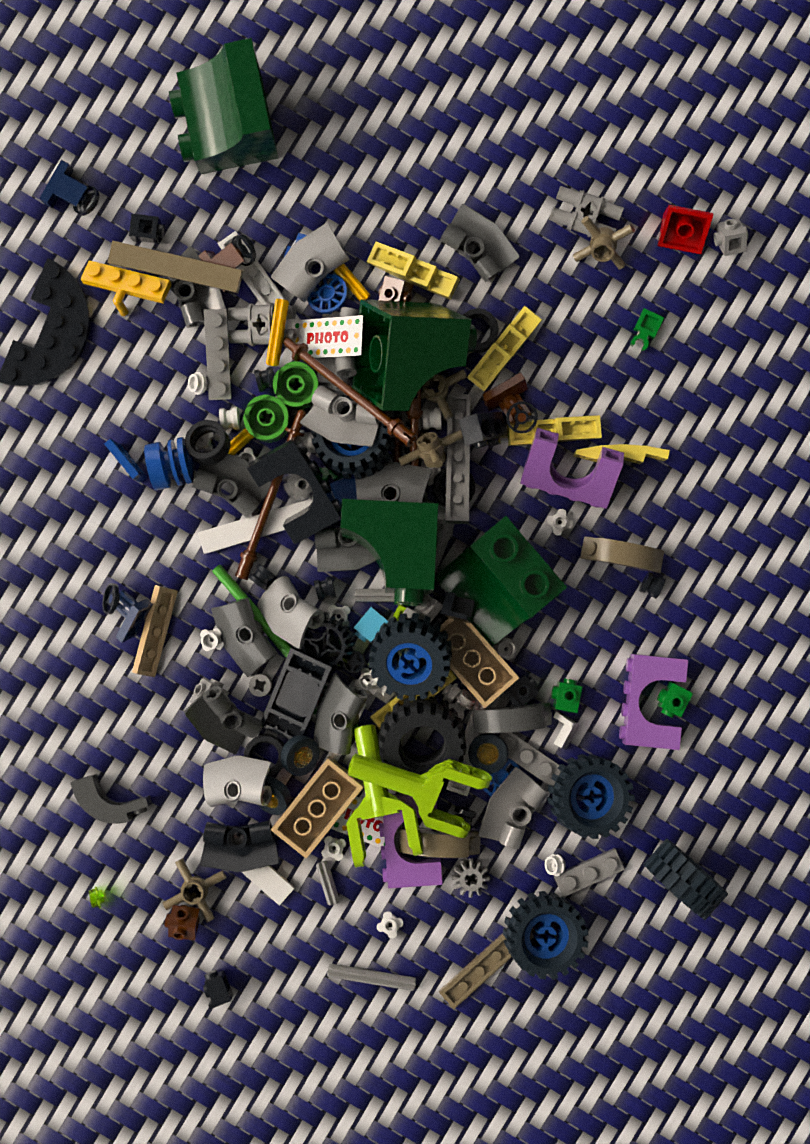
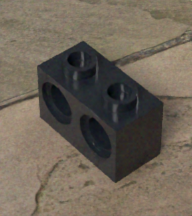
M502 411L476 413L459 419L465 446L475 445V449L485 446L492 447L501 444L500 440L508 438Z

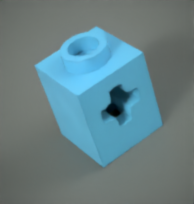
M371 607L354 626L357 630L355 635L363 642H366V640L371 642L375 638L377 631L379 632L381 625L384 622L387 624L388 620Z

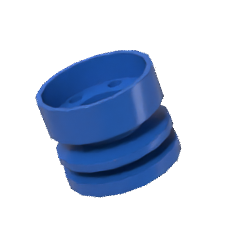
M184 437L177 438V448L172 439L168 440V451H165L161 442L145 445L144 454L147 471L155 491L171 488V477H174L178 486L183 485V476L187 484L194 483L193 458L185 448Z

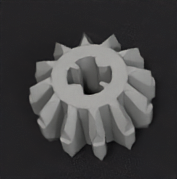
M469 858V865H466L465 861L461 860L462 869L458 866L454 867V871L458 873L452 875V880L457 881L453 885L454 888H461L460 895L462 896L466 891H468L469 898L473 897V891H476L477 895L480 896L482 894L480 887L483 889L488 888V885L484 883V881H490V876L484 875L488 872V868H480L482 865L480 860L475 865H473V858ZM474 874L476 880L467 882L466 875L471 876Z

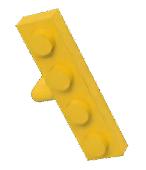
M90 260L81 277L83 284L116 292L113 303L121 316H126L129 313L123 302L125 294L164 304L172 285L170 280Z

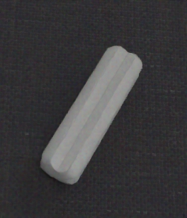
M355 589L354 599L356 602H394V593H385V589Z
M328 861L318 862L316 868L327 904L339 903V896Z

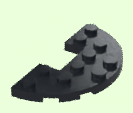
M49 258L46 260L31 300L49 307L50 311L34 348L13 340L0 370V383L14 387H27L51 382L76 363L86 346L91 320L85 293L76 279L63 266Z

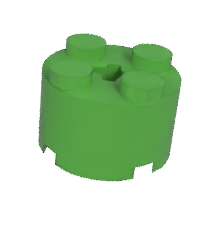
M296 361L289 362L281 367L273 379V389L277 398L287 408L292 410H303L313 405L312 396L320 386L313 369L305 363ZM299 382L302 387L295 391L291 386Z
M257 396L248 403L245 409L244 425L248 432L261 442L272 443L279 441L288 433L285 428L291 427V415L288 408L280 399L274 396ZM266 414L272 417L270 419L271 422L268 424L266 422H262L265 420Z

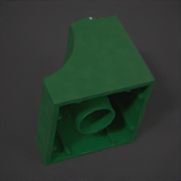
M252 38L225 43L222 50L208 62L188 70L176 72L180 89L169 91V98L175 119L186 118L189 133L178 135L179 147L184 162L194 160L200 174H206L279 159L262 75Z
M361 299L359 316L363 315L361 355L355 356L357 373L353 376L352 388L381 410L409 411L417 392L430 378L446 369L466 366L467 353H472L477 344V332L475 326L471 325L472 319L437 303Z
M342 499V536L361 544L373 555L383 574L385 593H394V605L421 606L423 604V595H430L434 591L438 503Z
M507 516L502 518L435 576L436 583L445 593L446 591L452 592L458 597L475 602L470 622L492 647L520 624L532 618L567 588Z

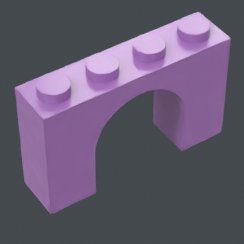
M537 428L522 472L520 484L531 489L546 491L551 495H561L572 501L585 502L596 508L602 507L607 509L623 466L624 453L602 447L594 470L583 478L570 479L560 475L552 464L559 434Z
M631 654L630 658H627L626 672H629L628 681L625 680L624 694H627L626 703L622 704L621 715L624 716V726L621 725L619 730V738L622 739L623 744L680 750L682 727L655 724L647 721L640 711L639 697L642 690L653 681L686 682L688 660Z
M403 793L393 794L414 808L417 818H421L419 808L412 796ZM402 810L397 814L383 816V823H379L380 837H385V846H381L382 860L386 859L387 868L382 870L383 882H388V888L442 885L440 858L410 859L402 855L397 849L394 836L397 828L404 822Z

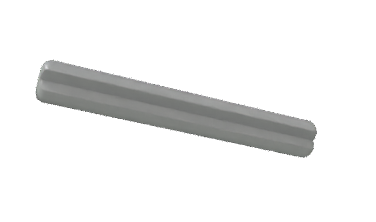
M329 964L327 976L331 978L414 991L416 986V978L336 964Z

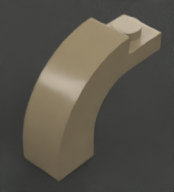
M584 536L580 558L660 573L664 551L629 542Z
M419 828L423 855L418 856L465 858L469 857V855L480 854L479 831H469L466 838H459L444 832ZM400 829L399 852L413 855L408 845L406 829Z

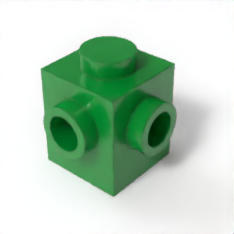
M564 678L563 682H557V686L553 685L551 699H554V709L578 712L582 686L577 685V680Z
M669 682L666 689L662 688L659 692L657 706L663 708L661 713L671 718H674L675 715L682 717L693 693Z

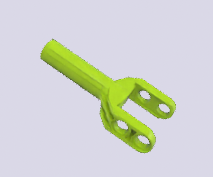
M371 724L353 729L358 754L382 762L376 726ZM363 781L366 796L346 822L354 866L356 868L365 866L366 849L360 819L367 820L397 814L401 810L408 845L414 856L423 855V845L416 810L388 792L387 788Z
M355 753L348 768V776L412 796L426 827L459 838H466L471 829L470 825L462 817L434 808L443 787L444 778L476 789L488 788L492 780V776L488 772L451 759L436 764L427 773L419 775Z

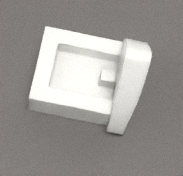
M556 712L554 718L564 723L554 744L566 750L579 724Z

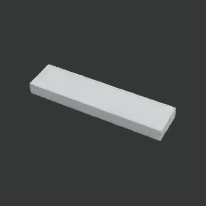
M234 834V841L242 844L243 841ZM271 866L242 872L279 906L295 888Z

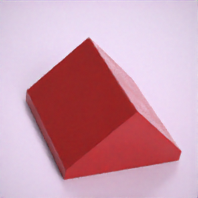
M668 205L663 213L657 246L701 254L714 214Z

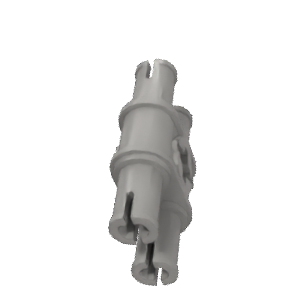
M560 186L556 199L573 204L576 209L575 212L570 213L553 207L549 220L567 226L569 231L572 229L588 235L587 237H592L581 223L584 218L583 212L587 207H589L588 216L597 228L608 227L616 232V228L598 223L596 218L601 214L619 221L624 207L606 202L604 197L600 198L585 193V190L577 192Z
M251 303L247 307L228 308L227 316L229 321H248V330H229V343H248L252 347L255 345H269L275 304L254 305ZM288 306L286 320L295 319V306ZM265 322V327H259V323ZM285 329L283 339L290 338L296 342V329Z

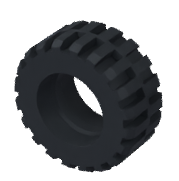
M417 696L415 701H409V698H406L403 705H400V703L395 704L392 712L388 711L384 717V722L381 723L379 735L380 757L384 760L383 763L419 775L427 773L434 765L449 759L463 763V756L466 754V737L462 719L458 718V713L454 708L449 709L448 703L443 700L438 703L436 697L430 696L429 700H421V697ZM429 727L435 729L443 736L444 743L436 752L420 756L408 752L402 746L401 738L413 728Z

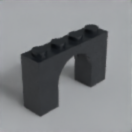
M297 437L255 459L247 467L258 487L283 474L299 475L309 483L313 492L312 503L307 508L287 518L283 524L284 529L294 544L340 520L342 504L339 499H334L331 494L332 488L326 479L323 480L321 478L319 466L315 460L311 461L308 457V449L302 440L299 441Z

